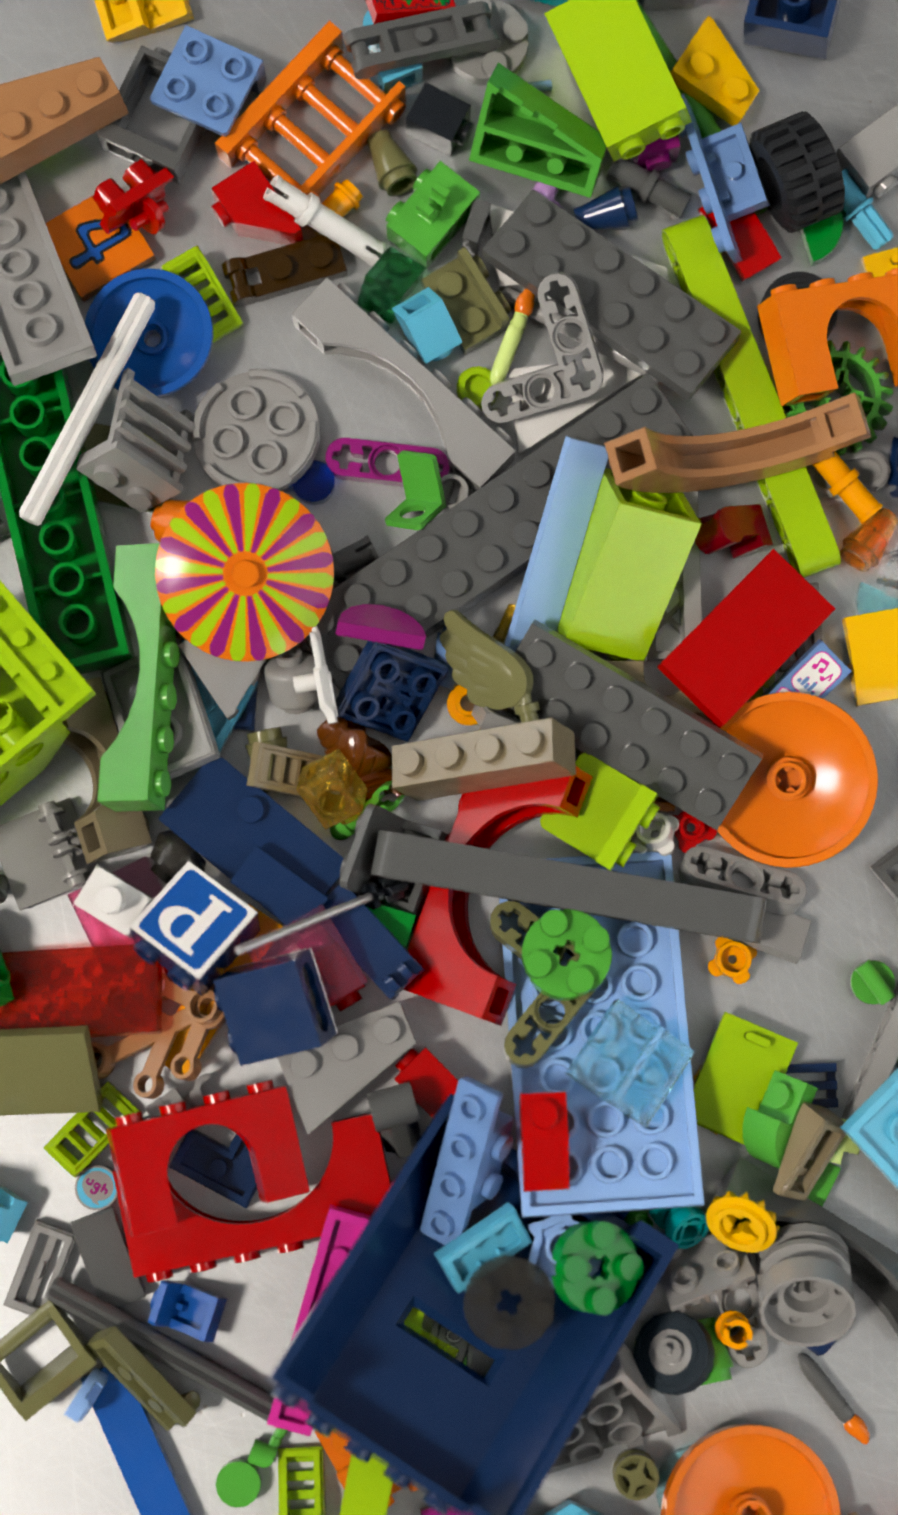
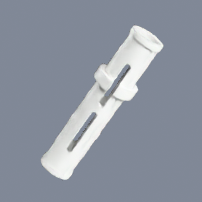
M276 175L269 184L282 191L284 196H280L267 188L263 199L294 216L295 223L302 227L305 225L312 227L320 234H323L367 262L370 266L375 265L380 259L366 250V246H370L383 254L386 245L384 241L377 239L321 204L320 197L315 194H305L279 175Z

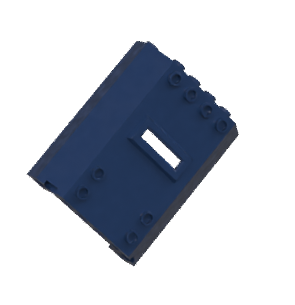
M450 1094L437 1110L266 1382L274 1388L271 1394L276 1399L293 1409L297 1407L309 1415L305 1421L307 1425L326 1437H329L334 1432L347 1441L344 1449L364 1463H368L370 1458H373L385 1466L386 1470L383 1475L401 1488L407 1489L409 1484H412L424 1492L425 1495L422 1501L438 1513L446 1515L450 1510L457 1515H524L679 1245L642 1220L630 1226L611 1212L571 1215L572 1220L578 1223L604 1221L617 1225L628 1234L636 1248L637 1255L643 1261V1274L637 1280L633 1293L620 1308L608 1315L576 1311L561 1300L555 1289L543 1286L529 1279L526 1268L533 1242L458 1293L450 1284L434 1255L436 1251L445 1245L426 1236L420 1230L455 1097ZM511 1148L508 1156L503 1160L500 1175L503 1176L500 1190L492 1200L487 1199L471 1211L467 1230L509 1202L516 1209L531 1240L534 1241L528 1225L551 1216L522 1218L517 1150ZM602 1262L599 1266L598 1271L595 1274H593L591 1278L595 1275L599 1276L601 1274ZM413 1307L493 1359L494 1362L485 1377L403 1324Z

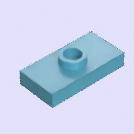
M507 1202L440 1248L434 1255L452 1287L460 1293L533 1241L516 1209Z

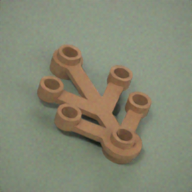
M153 973L146 982V991L149 996L162 1001L171 999L186 1007L173 1015L166 1014L140 1002L138 996L125 990L115 992L110 999L111 1012L118 1017L125 1019L133 1018L149 1026L110 1046L92 1042L96 1068L97 1060L102 1056L101 1065L97 1068L99 1080L111 1074L116 1063L152 1046L142 1072L138 1073L134 1079L133 1088L140 1097L147 1099L158 1098L164 1090V1080L161 1073L179 1032L189 1027L190 1029L182 1051L174 1056L170 1069L173 1076L177 1079L184 1081L195 1080L201 1072L202 1065L198 1056L209 1030L218 1028L226 1020L223 1011L218 1008L215 1002V986L212 985L201 996L195 990L189 989L184 991L165 973ZM164 979L165 988L161 993H158V984ZM128 998V1007L122 1011V1001ZM213 1001V1009L211 1013L208 1015L207 1006L210 1002ZM189 1060L190 1068L187 1073L183 1074V1063ZM149 1078H152V1088L146 1092L145 1083Z

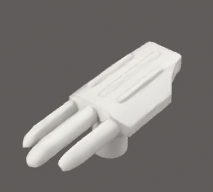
M316 626L310 632L315 661L314 673L293 676V684L296 694L317 690L321 711L324 713L328 724L338 723V711L332 676L328 665H326L321 634Z

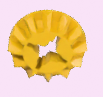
M730 1190L723 1197L715 1196L706 1213V1222L711 1233L724 1245L741 1252L754 1253L769 1248L774 1243L779 1227L775 1224L776 1213L765 1210L764 1200L757 1202L751 1200L747 1192L741 1197H738ZM743 1217H746L750 1219V1222L744 1221L743 1223L739 1222L737 1225H735L736 1218L741 1219Z

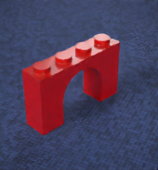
M271 1079L246 1085L248 1094L232 1098L229 1090L203 1096V1105L187 1108L186 1101L163 1105L159 1107L161 1115L143 1119L141 1111L115 1117L116 1126L106 1128L129 1235L134 1238L178 1226L167 1176L168 1161L171 1151L178 1140L190 1130L202 1125H222L235 1132L242 1139L250 1155L261 1202L270 1203L309 1193V1184L287 1087H274L273 1080Z

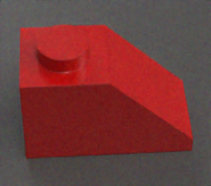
M255 161L250 162L211 188L215 204L211 205L212 211L224 228L231 225L239 237L281 245L303 241L302 229L294 222L293 216L263 199L267 188L274 192L276 191L269 184V181Z
M566 1092L520 1094L519 1117L523 1191L569 1190V1133Z

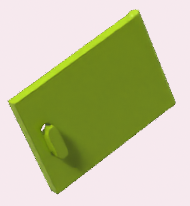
M724 1011L694 1083L697 1125L744 1145L742 1128L747 1107L758 1111L774 1070L786 1074L798 1042Z

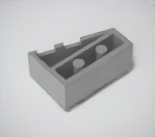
M400 1001L337 1026L338 1033L322 1047L277 1057L307 1135L416 1043Z

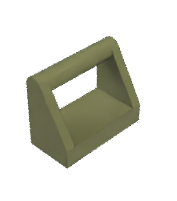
M50 1301L44 1303L0 1339V1362L52 1320L70 1343L67 1349L22 1385L0 1363V1389L25 1421L29 1420L97 1364V1357L85 1346L89 1339L61 1307Z

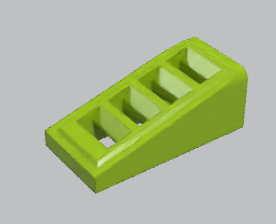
M194 246L166 262L161 268L181 277L199 267L198 271L184 279L193 287L207 280L209 285L198 292L204 301L216 295L218 301L208 306L211 317L223 310L228 315L213 324L214 343L244 326L200 248Z
M107 1081L102 1086V1099L106 1098L123 1115L140 1111L110 1081ZM103 1106L100 1112H94L109 1127L116 1126L115 1118ZM92 1112L76 1113L43 1147L74 1178H77L109 1145L107 1133L105 1134L88 1118ZM79 1125L97 1141L93 1147L75 1131ZM66 1139L84 1154L80 1160L62 1145Z
M323 1447L278 1448L279 1515H326ZM314 1462V1471L289 1472V1463ZM314 1480V1489L290 1490V1481ZM314 1499V1508L291 1509L290 1500Z

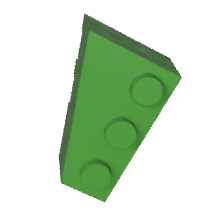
M497 63L487 83L469 161L591 198L607 151L600 132L515 73Z

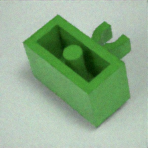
M441 161L432 171L427 168L419 175L412 188L415 192L405 203L401 200L397 202L386 217V222L388 223L386 225L387 239L426 270L467 222L473 202L476 199H480V191Z

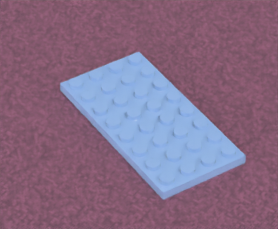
M659 852L632 853L624 867L616 864L612 870L674 882L672 854L662 856ZM589 856L546 858L553 861L609 870ZM499 898V904L506 901H512ZM515 901L526 907L538 918H541L550 910H563ZM515 913L510 917L502 914L500 916L502 920L501 930L507 932L508 929L512 928L520 933L522 940L517 944L522 947L526 932L517 925L519 916ZM588 914L597 920L601 927L605 928L609 934L612 960L605 980L538 1063L529 1068H518L511 1064L522 1218L703 1206L704 1196L679 930ZM502 944L504 978L517 984L507 1009L509 1032L540 992L530 982V978L523 967L522 959ZM565 953L560 964L567 966V961L572 956ZM548 1000L541 1004L539 1015L544 1022L556 1024L564 1018L565 1011L559 1002ZM531 1019L525 1023L533 1027L527 1038L522 1041L516 1037L513 1040L516 1044L514 1054L518 1057H521L524 1053L530 1056L535 1054L531 1047L539 1033H541L545 1040L550 1037V1034L539 1030ZM566 1092L569 1133V1190L524 1192L519 1117L520 1094Z

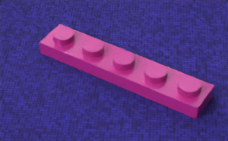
M330 1204L291 1341L365 1226L370 1215ZM274 1397L267 1425L309 1437L313 1429L305 1423L309 1415L297 1407L293 1409Z

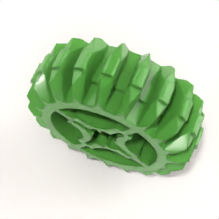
M829 340L827 341L838 384L836 393L840 395L839 398L854 392L860 397L872 436L864 441L871 444L877 438L875 430L883 431L887 425V421L883 416L889 415L893 410V405L884 401L893 395V388L881 386L887 381L889 374L887 371L879 373L874 371L880 363L879 358H872L868 363L863 359L866 354L865 347H860L856 354L849 353L851 348L850 342L844 341L839 351H836L833 341ZM849 374L855 377L862 385L866 397L864 392L856 390L851 386ZM827 395L820 400L806 402V405L816 408L829 403L832 397L827 398ZM803 403L782 406L784 411H790L785 414L786 418L807 411ZM863 441L849 445V447L855 453L859 452L863 448ZM847 447L836 450L835 452L839 456H843L846 453Z

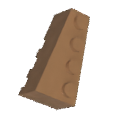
M100 57L0 84V184L129 114L118 88Z

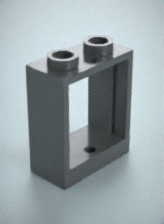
M141 45L119 89L129 114L100 129L97 136L104 151L131 163L142 159L156 173L166 167L174 176L173 182L180 184L206 128L190 122L176 152L125 129L151 75L160 78L171 55V52L163 48L156 47L154 50H151Z

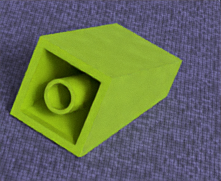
M568 0L544 13L614 162L620 158L627 160L638 156L645 150L646 145L660 138L663 140L673 138L685 129V125L692 122L687 107L636 0Z
M605 468L558 624L559 634L586 650L605 653L608 657L617 661H627L628 659L636 661L645 660L701 527V522L683 492L649 493L625 489L616 485L612 469Z

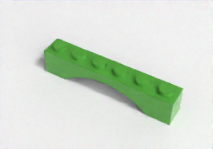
M160 543L116 546L113 588L124 601L135 625L139 643L140 672L136 696L128 718L115 741L100 758L97 802L115 812L165 810V799L171 790V777L167 771L168 754L172 752L174 746V735L170 727L171 710L175 709L177 703V693L173 685L174 667H177L179 664L180 653L178 644L175 642L177 630L164 612L156 588L155 563Z

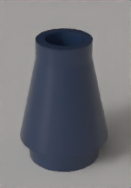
M617 186L583 206L574 208L576 219L593 230L629 228V223L639 220L630 187L619 190Z

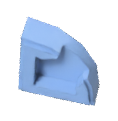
M94 1368L64 1415L77 1423L79 1420L82 1421L108 1381V1375Z

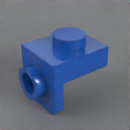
M162 1280L151 1299V1312L148 1323L156 1327H170L203 1342H214L227 1298L185 1281Z

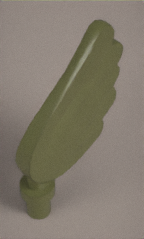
M450 610L445 613L444 623L447 630L441 633L440 641L446 650V660L453 668V680L458 685L467 689L469 701L479 707L487 706L492 710L514 707L515 715H520L521 723L539 720L537 710L540 709L539 702H533L531 697L533 674L526 661L514 650L479 629L458 610Z

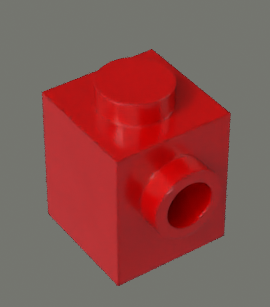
M426 1047L420 1053L412 1048L395 1065L400 1073L394 1080L398 1084L410 1081L416 1106L419 1104L431 1117L450 1094L454 1095L456 1093L459 1080Z

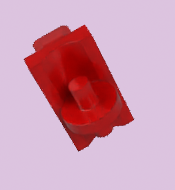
M140 159L130 165L122 177L131 188L130 190L124 192L113 178H109L99 184L92 198L104 213L100 222L101 228L107 234H110L129 222L134 231L143 228L150 234H157L165 228L163 214L169 211V206L164 201L166 196L164 188L165 185L173 181L174 176L166 167L156 173L144 160Z

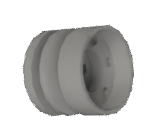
M798 1223L779 1228L774 1243L769 1248L756 1254L759 1310L763 1326L771 1336L778 1340L800 1347L822 1346L839 1339L851 1328L856 1316L848 1246L839 1234L825 1226Z

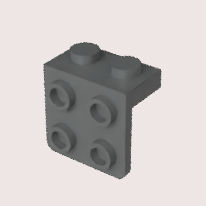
M369 803L357 819L352 847L349 854L342 861L340 867V887L362 896L361 890L365 884L374 882L378 886V879L383 877L371 875L379 830L444 841L448 834L403 819L378 805ZM407 882L408 890L404 891L405 897L389 904H384L381 900L382 905L419 917L428 894L429 886Z

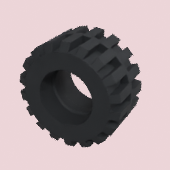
M801 111L758 129L751 134L750 149L770 204L767 209L788 233L799 231L837 215L843 210L845 188L838 157L828 135L810 113Z

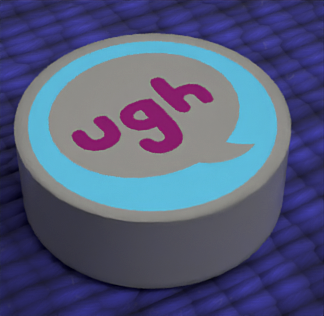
M101 1164L93 1165L86 1168L77 1177L75 1194L78 1201L84 1207L91 1210H103L111 1206L118 1199L112 1172L114 1170L111 1167Z

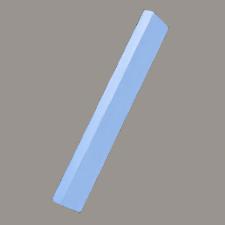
M565 436L504 644L514 651L517 650L534 620L557 631L608 460L607 451L603 445Z

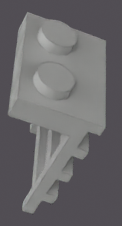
M127 368L122 373L108 440L79 455L76 469L93 480L97 485L126 502L130 507L143 513L182 492L183 485L179 483L180 474L186 472L187 464L183 462L184 454L191 449V443L187 441L188 434L194 431L195 423L191 421L192 413L187 409L182 412L175 410L134 380L135 372Z

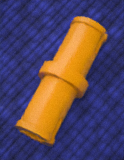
M834 451V457L812 465L831 486L828 489L833 496L838 494L862 524L883 505L875 499L858 479L860 473L856 468L850 469Z

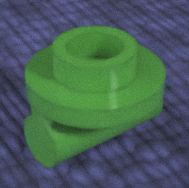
M868 959L859 964L852 972L850 978L851 990L861 1002L884 1005L896 996L893 992L895 988L894 975L891 969L884 963Z

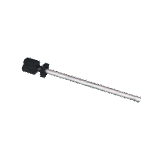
M380 878L378 879V886L374 882L365 884L361 890L362 896L235 947V952L237 955H241L363 904L370 909H377L381 907V900L384 904H389L405 897L404 891L408 890V883L400 880Z

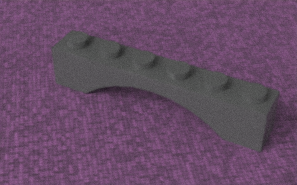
M740 1157L721 1180L715 1196L723 1197L729 1190L738 1197L747 1192L751 1200L755 1202L764 1200L765 1210L776 1213L775 1224L779 1228L789 1224L811 1223L825 1226L839 1234L848 1246L852 1281L872 1299L898 1336V1254L808 1198L802 1201L778 1196L773 1191L776 1178ZM743 1217L741 1219L736 1218L735 1225H737L739 1222H750V1219L746 1217Z

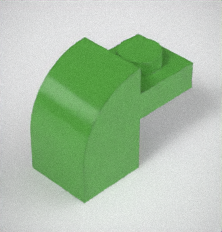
M774 1070L758 1111L747 1107L745 1112L742 1135L748 1153L752 1157L780 1169L799 1109L803 1102H813L818 1088Z

